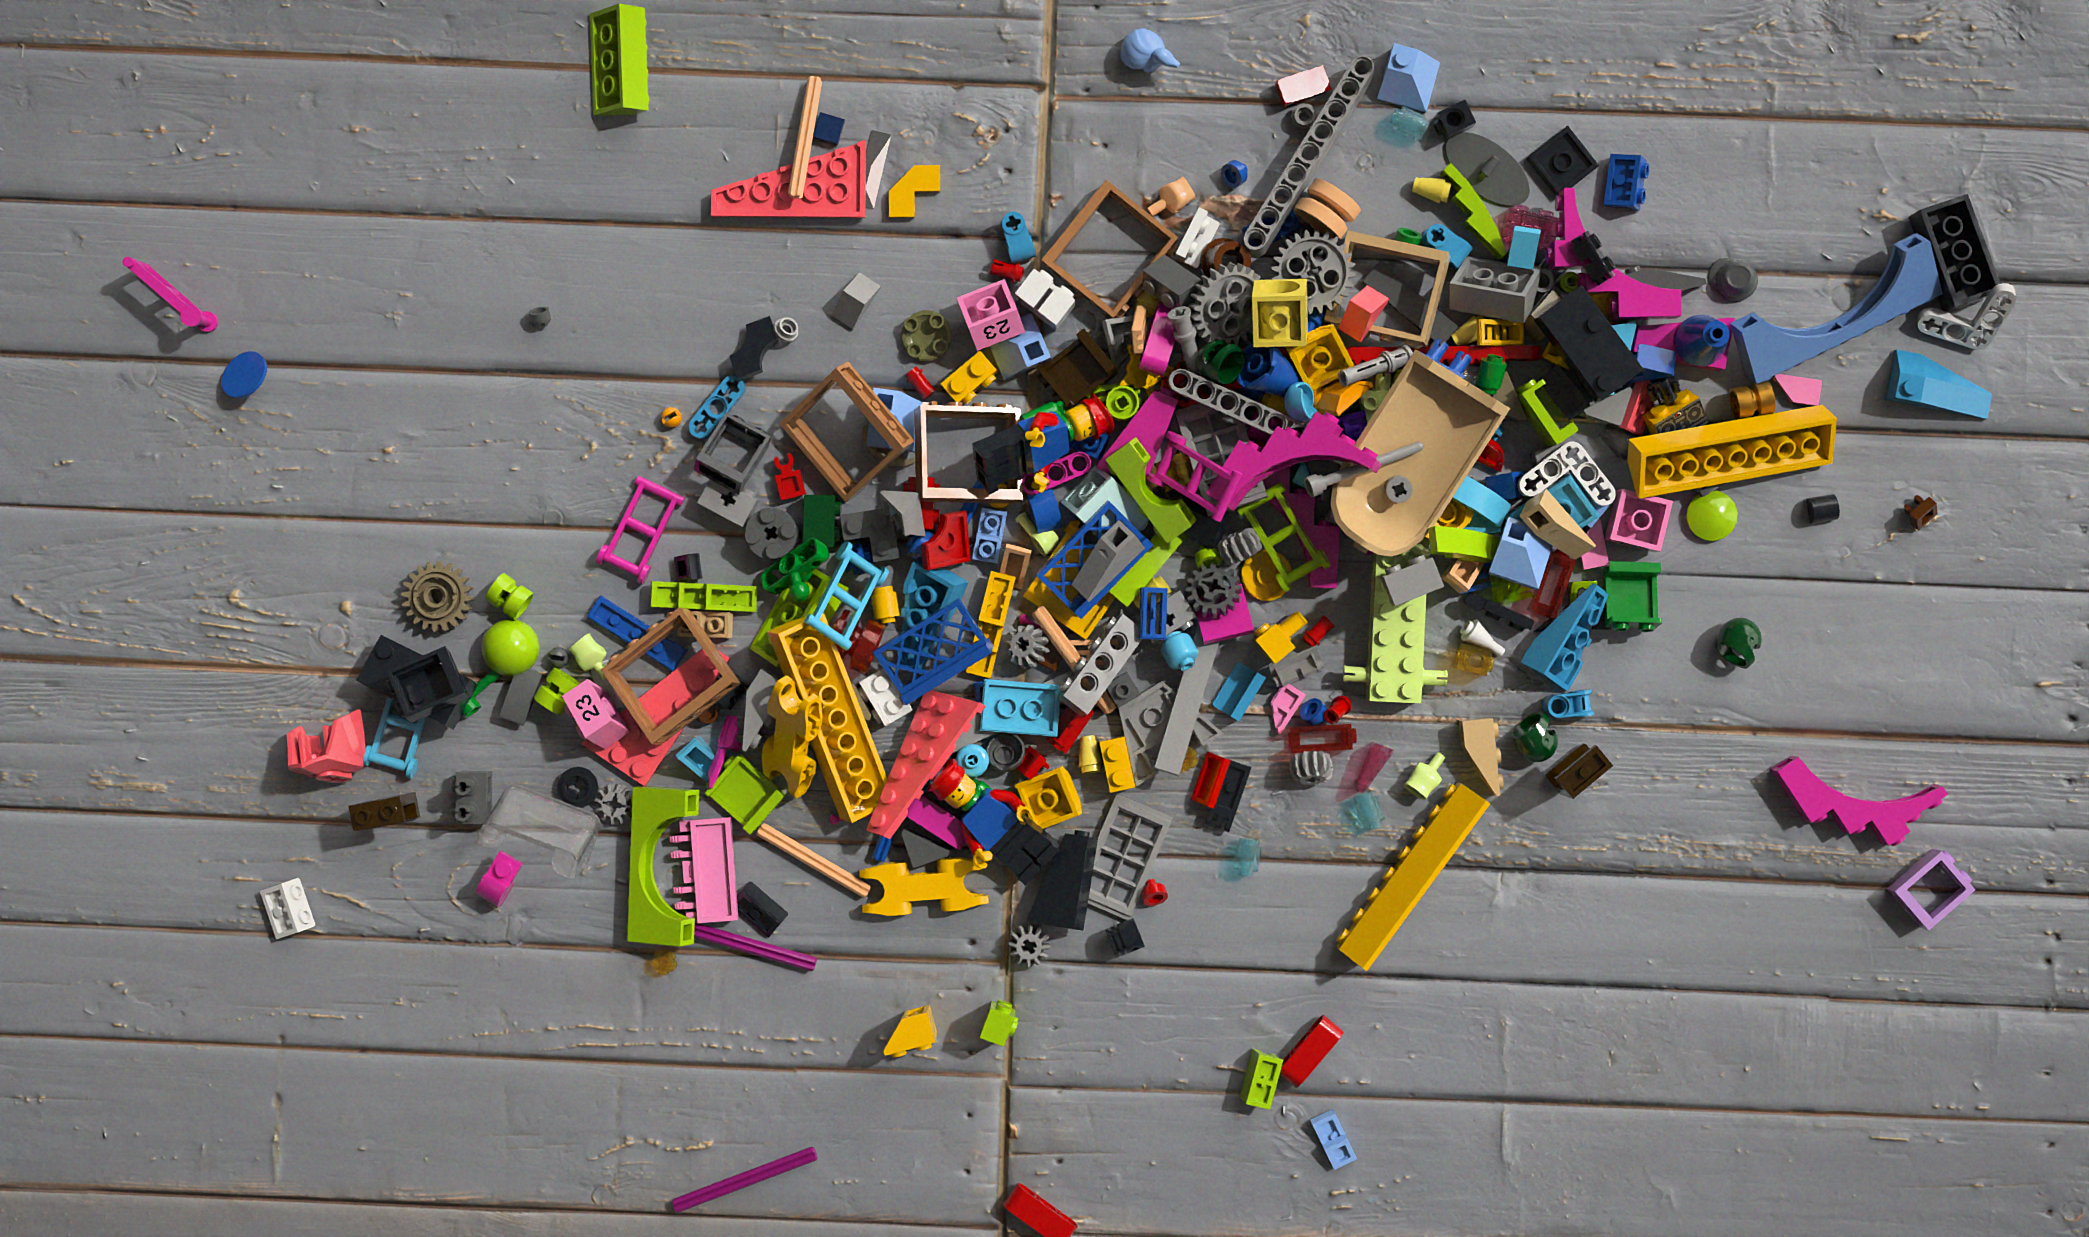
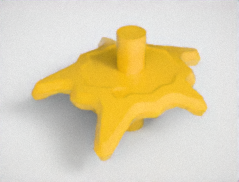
M1129 344L1127 349L1130 354V361L1126 365L1127 373L1121 380L1120 386L1133 384L1135 388L1145 389L1149 397L1153 393L1155 383L1159 382L1161 378L1168 376L1174 368L1167 365L1162 377L1138 369L1142 353H1134L1132 344Z

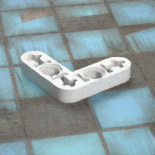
M2006 283L1996 285L1973 320L1936 308H1925L1918 313V329L1925 334L1972 349H1984L1991 343L2015 305V289L2012 285ZM1999 297H2003L1999 306ZM1988 313L1998 314V317L1992 321L1983 318ZM1931 318L1934 319V321H1930L1929 323H1925V321H1929ZM1951 325L1961 326V330L1955 333L1947 331V328ZM1982 328H1984L1983 336H1979L1982 331Z
M1574 441L1560 446L1525 473L1517 483L1518 490L1523 496L1532 497L1542 492L1569 471L1595 505L1607 506L1614 501L1616 491L1584 448ZM1566 448H1575L1577 452L1574 455L1577 460L1581 461L1584 458L1586 462L1574 469L1572 465L1577 463L1573 458H1566L1565 455L1568 453ZM1547 462H1553L1557 466L1558 471L1553 477L1547 476L1544 472V465ZM1583 467H1590L1593 470L1594 476L1592 480L1584 481L1581 478L1580 471ZM1537 470L1539 476L1546 483L1543 485L1542 480L1534 484V492L1531 489L1526 491L1524 488L1526 486L1525 480L1531 481L1538 477L1534 473ZM1600 479L1601 483L1597 485L1601 490H1608L1609 493L1606 495L1608 499L1599 500L1597 496L1600 493L1597 488L1593 487L1590 490L1588 486Z

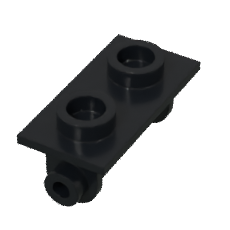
M1589 231L1582 233L1585 239L1582 240L1578 236L1570 241L1573 245L1571 248L1580 262L1588 258L1591 259L1592 262L1584 266V269L1592 282H1596L1599 286L1607 281L1605 278L1606 274L1609 278L1615 276L1613 270L1616 267L1608 255L1604 257L1599 249L1602 247V244L1595 233L1590 234Z

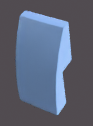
M982 506L972 559L998 563L1008 510Z

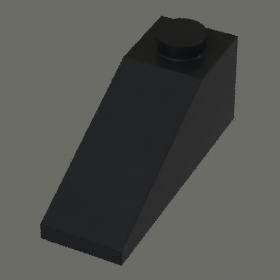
M1157 486L1152 491L1155 495L1165 500L1174 501L1182 499L1197 519L1190 528L1184 531L1189 539L1196 541L1203 547H1210L1212 549L1222 540L1229 512L1226 511L1221 522L1212 519V516H1208L1206 508L1170 486Z

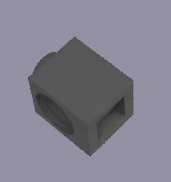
M1128 672L1112 680L1107 687L1118 708L1141 695Z

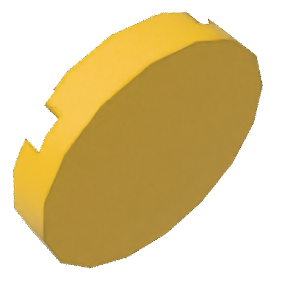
M1261 550L1245 561L1241 570V581L1244 589L1252 597L1261 601H1272L1285 593L1276 578L1279 570L1267 550ZM1277 553L1288 573L1291 572L1292 569L1288 560L1282 554Z

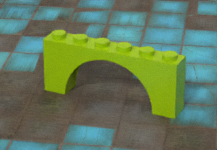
M657 786L633 787L631 796L632 819L630 821L631 845L629 847L630 871L628 873L627 941L678 947L694 944L695 918L676 912L665 902L655 883L653 857L657 842L668 826L680 818L699 815V789Z

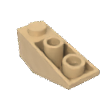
M1547 489L1526 501L1520 517L1536 536L1573 559L1579 558L1596 547L1593 541Z
M1489 717L1458 720L1462 749L1490 792L1495 796H1500V789H1503L1504 784L1502 774H1498L1497 765L1501 763V752L1499 748H1496L1495 738L1499 737L1498 724L1494 723L1493 718Z

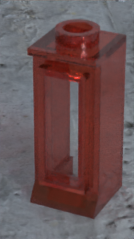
M1556 549L1555 553L1550 552L1538 591L1534 590L1527 611L1550 619H1556L1576 560L1571 559L1569 555L1559 549ZM1554 564L1562 567L1550 603L1546 605L1540 603L1539 599L1551 565Z
M1351 723L1287 726L1288 749L1290 753H1303L1304 751L1310 752L1312 750L1316 752L1353 750V744L1357 743L1356 728H1352ZM1340 730L1341 742L1300 745V732Z

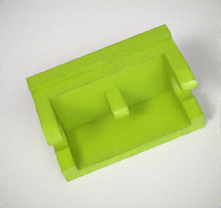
M1252 1048L1239 1096L1245 1104L1271 1109L1283 1059H1280L1275 1054H1265L1258 1049Z

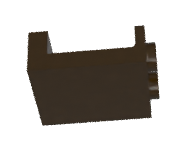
M1084 328L1076 334L1078 339L1044 366H1041V364L1036 366L1039 372L1036 376L1045 389L1050 386L1055 392L1052 395L1056 403L1062 401L1068 410L1079 405L1080 401L1088 398L1091 393H1094L1118 374L1115 365Z
M1582 743L1549 770L1545 776L1560 795L1574 799L1613 767V764L1597 745L1589 748L1586 744Z
M416 792L369 800L348 806L354 831L401 823L408 819L420 817Z

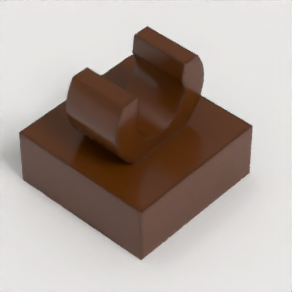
M1916 495L1914 496V502L1919 506L1911 508L1905 504L1904 510L1910 516L1911 525L1919 531L1938 512L1937 503L1930 497L1923 500L1922 497Z

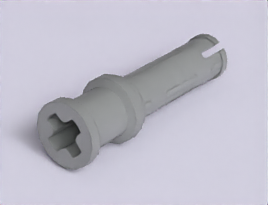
M1185 306L1176 307L1168 313V319L1172 322L1175 330L1173 336L1180 343L1187 371L1199 376L1200 373L1196 366L1199 352L1195 342L1196 328L1192 326L1190 320L1191 310Z
M1403 344L1397 350L1381 352L1378 358L1340 370L1338 372V379L1341 385L1348 386L1382 372L1391 374L1397 368L1405 366L1413 352L1408 345Z

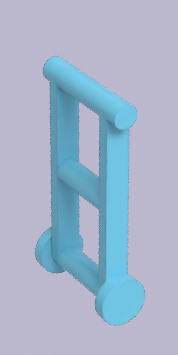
M848 541L844 542L836 553V559L840 562L813 615L808 614L804 620L806 624L845 650H848L852 645L849 638L874 587L880 586L889 574V570L886 567L878 569L851 550L852 544ZM849 561L871 576L859 600L837 586ZM832 595L854 610L842 635L820 621Z
M387 697L373 745H367L363 765L368 766L370 762L404 771L406 772V778L412 779L418 767V759H415L414 756L426 717L419 719L417 722L410 723L406 718L390 714L394 700ZM387 724L414 731L405 761L378 753Z

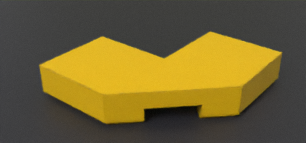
M914 165L889 190V218H915V192H940V165Z

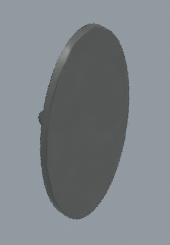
M1461 132L1448 139L1445 150L1449 164L1451 163L1462 174L1478 195L1504 206H1517L1527 200L1530 192L1527 176L1518 162L1505 149L1495 142L1474 133Z

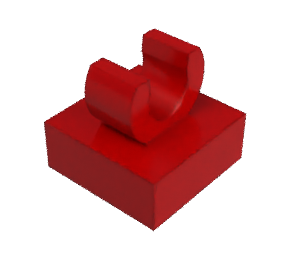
M1029 746L1025 751L1022 764L1017 769L1032 780L1033 777L1038 775L1037 772L1042 766L1046 769H1049L1050 766L1046 762V758Z

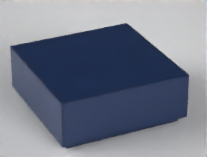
M820 112L813 138L838 145L845 119Z

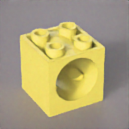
M1307 279L1254 280L1252 292L1254 347L1307 346Z

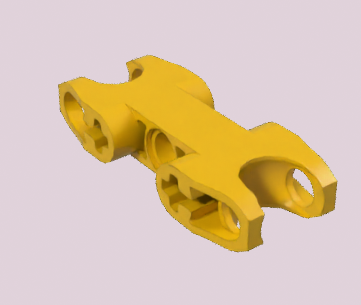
M786 675L777 681L768 700L767 713L776 719L775 734L770 736L763 746L762 766L763 774L771 781L782 774L788 783L789 793L797 799L806 793L815 775L816 762L807 756L809 741L813 740L821 729L823 716L820 698L812 693L811 696L801 701L796 693L795 682Z
M949 857L936 860L937 871L909 873L908 861L885 862L874 867L859 870L860 878L876 879L883 884L885 890L881 900L863 904L862 913L886 916L911 914V901L935 899L940 901V911H959L989 903L988 894L970 893L965 888L963 881L966 874L974 870H981L975 867L973 859Z

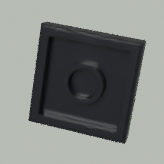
M1566 126L1526 158L1555 196L1559 195L1563 188H1572L1600 166L1569 126Z

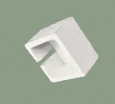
M1033 269L1015 292V298L1024 307L1057 331L1075 307L1074 294L1063 285L1060 288L1053 284L1054 278L1041 269L1038 272Z

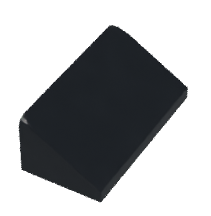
M751 881L737 895L738 912L768 938L788 916L786 910Z

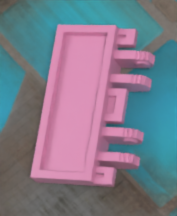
M731 817L679 821L680 832L691 831V834L669 836V842L681 843L682 841H691L692 850H675L670 852V858L693 857L691 861H682L684 883H695V885L672 887L673 893L685 894L695 892L696 901H679L674 903V909L696 908L697 912H686L687 917L695 918V923L738 920Z

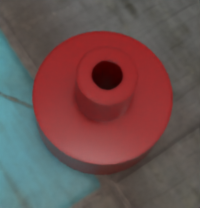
M1154 879L1146 881V887L1141 891V897L1145 905L1156 906L1167 900L1168 893L1164 884L1156 883Z

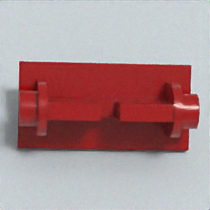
M1067 706L1058 720L1057 737L1047 736L1045 740L1067 754L1095 711L1091 709L1088 715L1079 716Z

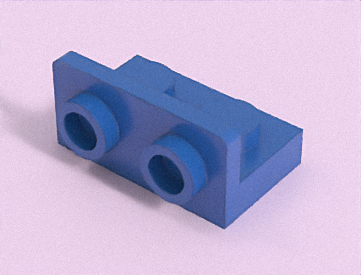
M1610 154L1604 206L1632 208L1634 211H1640L1641 204H1644L1646 199V190L1643 188L1644 179H1647L1649 176V163H1647L1643 156Z

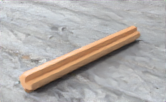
M814 76L807 78L788 195L793 199H801L803 197L822 85L821 78Z
M1044 606L1037 608L1032 613L1033 618L1075 673L1076 670L1073 668L1081 658L1080 654ZM1083 677L1080 682L1088 690L1090 686L1089 681ZM1106 690L1097 701V705L1104 714L1111 713L1117 707Z
M763 823L758 829L757 836L862 898H865L870 891L871 886L771 826Z

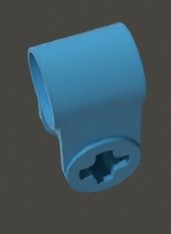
M1015 211L1007 213L1002 219V228L1012 264L1036 257L1035 248L1023 216ZM1011 218L1021 223L1017 225L1016 231L1006 226L1010 224L1009 219Z
M1434 224L1422 234L1421 241L1424 247L1449 252L1451 258L1448 267L1454 270L1460 267L1473 249L1467 241L1455 235L1442 224ZM1435 232L1438 233V241L1436 242L1432 240Z
M1592 689L1548 695L1542 701V710L1547 716L1555 718L1594 715L1590 704ZM1555 699H1558L1561 703V708L1557 713H1554L1551 709V704Z

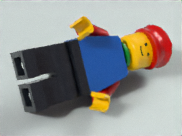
M1091 393L1089 399L1080 401V405L1067 411L1063 410L1064 404L1062 401H1059L1057 403L1049 402L1020 415V421L1012 425L1011 429L1000 431L972 443L974 460L976 461L977 480L990 495L998 491L999 484L1010 479L1020 478L1024 473L1028 475L1034 472L1035 477L1031 487L1043 493L1050 481L1046 476L1051 464L1068 453L1069 442L1073 439L1082 441L1091 436L1093 439L1098 440L1103 433L1110 434L1113 432L1114 422L1108 409L1094 393Z
M956 759L947 760L933 780L930 779L927 788L928 792H933L938 800H945L953 808L960 807L963 811L961 828L965 842L974 855L973 863L975 867L980 869L987 867L985 861L991 860L993 854L1015 873L1018 879L1026 886L1041 870V865L1044 867L1060 851L1059 842L1034 821L1026 817L1025 813L1030 814L1032 819L1034 815L1031 809L1025 807V804L1012 791L991 789L985 782L978 781L975 777L970 779L965 774L964 768L957 764Z

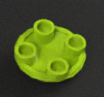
M1714 490L1704 497L1698 494L1691 500L1687 508L1685 521L1697 537L1703 540L1717 541L1725 538L1733 531L1737 523L1738 512L1735 503L1728 495Z

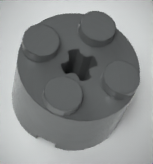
M764 508L754 513L746 525L745 539L750 549L756 555L765 559L777 560L797 547L799 543V527L794 517L788 512L778 508ZM777 528V539L771 538L769 540V533L767 531Z

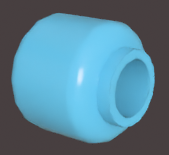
M1180 631L1172 632L1166 636V640H1163L1161 653L1171 669L1186 671L1194 666V661L1198 657V649L1187 633H1181Z
M968 744L958 751L956 761L958 765L964 768L965 774L969 778H976L987 770L989 756L981 746Z

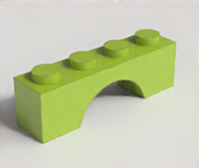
M1134 437L1105 460L1108 463L1109 471L1114 476H1118L1123 483V489L1126 494L1133 497L1138 503V509L1141 514L1152 522L1158 537L1168 543L1190 528L1197 519L1182 499L1174 501L1165 500L1151 491L1145 477L1146 467L1151 457L1139 440Z

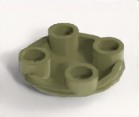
M922 310L908 317L904 322L901 333L904 349L910 356L920 361H932L940 358L947 352L952 339V331L948 321L941 314L929 310Z

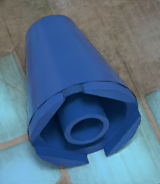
M1709 315L1691 316L1684 320L1677 328L1675 349L1679 357L1688 364L1696 366L1713 364L1725 352L1729 339V329L1726 324Z
M1252 342L1244 349L1243 368L1236 378L1237 382L1243 387L1285 397L1288 388L1292 384L1303 382L1296 367L1277 347H1254Z

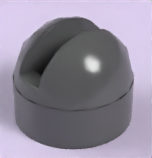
M537 307L529 311V317L534 326L540 328V324L544 323L546 327L550 323L551 315L548 307Z
M561 647L553 648L548 654L549 664L556 668L566 666L570 659L568 651ZM552 655L564 656V660H553Z

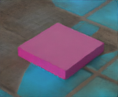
M1243 587L1242 593L1238 594L1240 595V603L1233 602L1235 610L1226 609L1225 617L1221 612L1217 613L1216 619H1213L1212 613H1208L1206 617H1203L1202 610L1196 612L1204 645L1254 633ZM1197 594L1198 597H1199L1202 601H1204V597L1201 596V595H1199V594Z

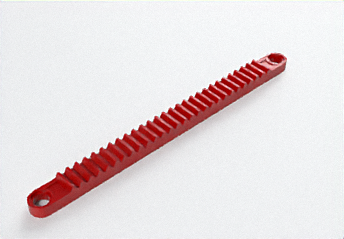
M1420 346L1416 350L1426 354L1431 346ZM1449 346L1439 362L1449 366L1457 351L1464 352L1462 360L1466 354L1471 357V362L1467 367L1472 365L1473 362L1476 367H1479L1481 358L1487 357L1488 354L1501 356L1504 362L1541 360V346ZM1279 347L1278 349L1294 365L1286 347ZM1345 347L1354 366L1360 364V362L1363 363L1378 358L1381 352H1391L1398 349V347ZM1181 350V363H1185Z

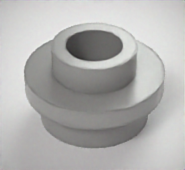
M1305 103L1297 105L1291 113L1293 125L1301 130L1311 128L1317 119L1316 110L1311 105ZM1306 113L1308 120L1301 121L1299 114Z
M789 317L777 320L773 326L775 336L783 342H793L798 336V324Z

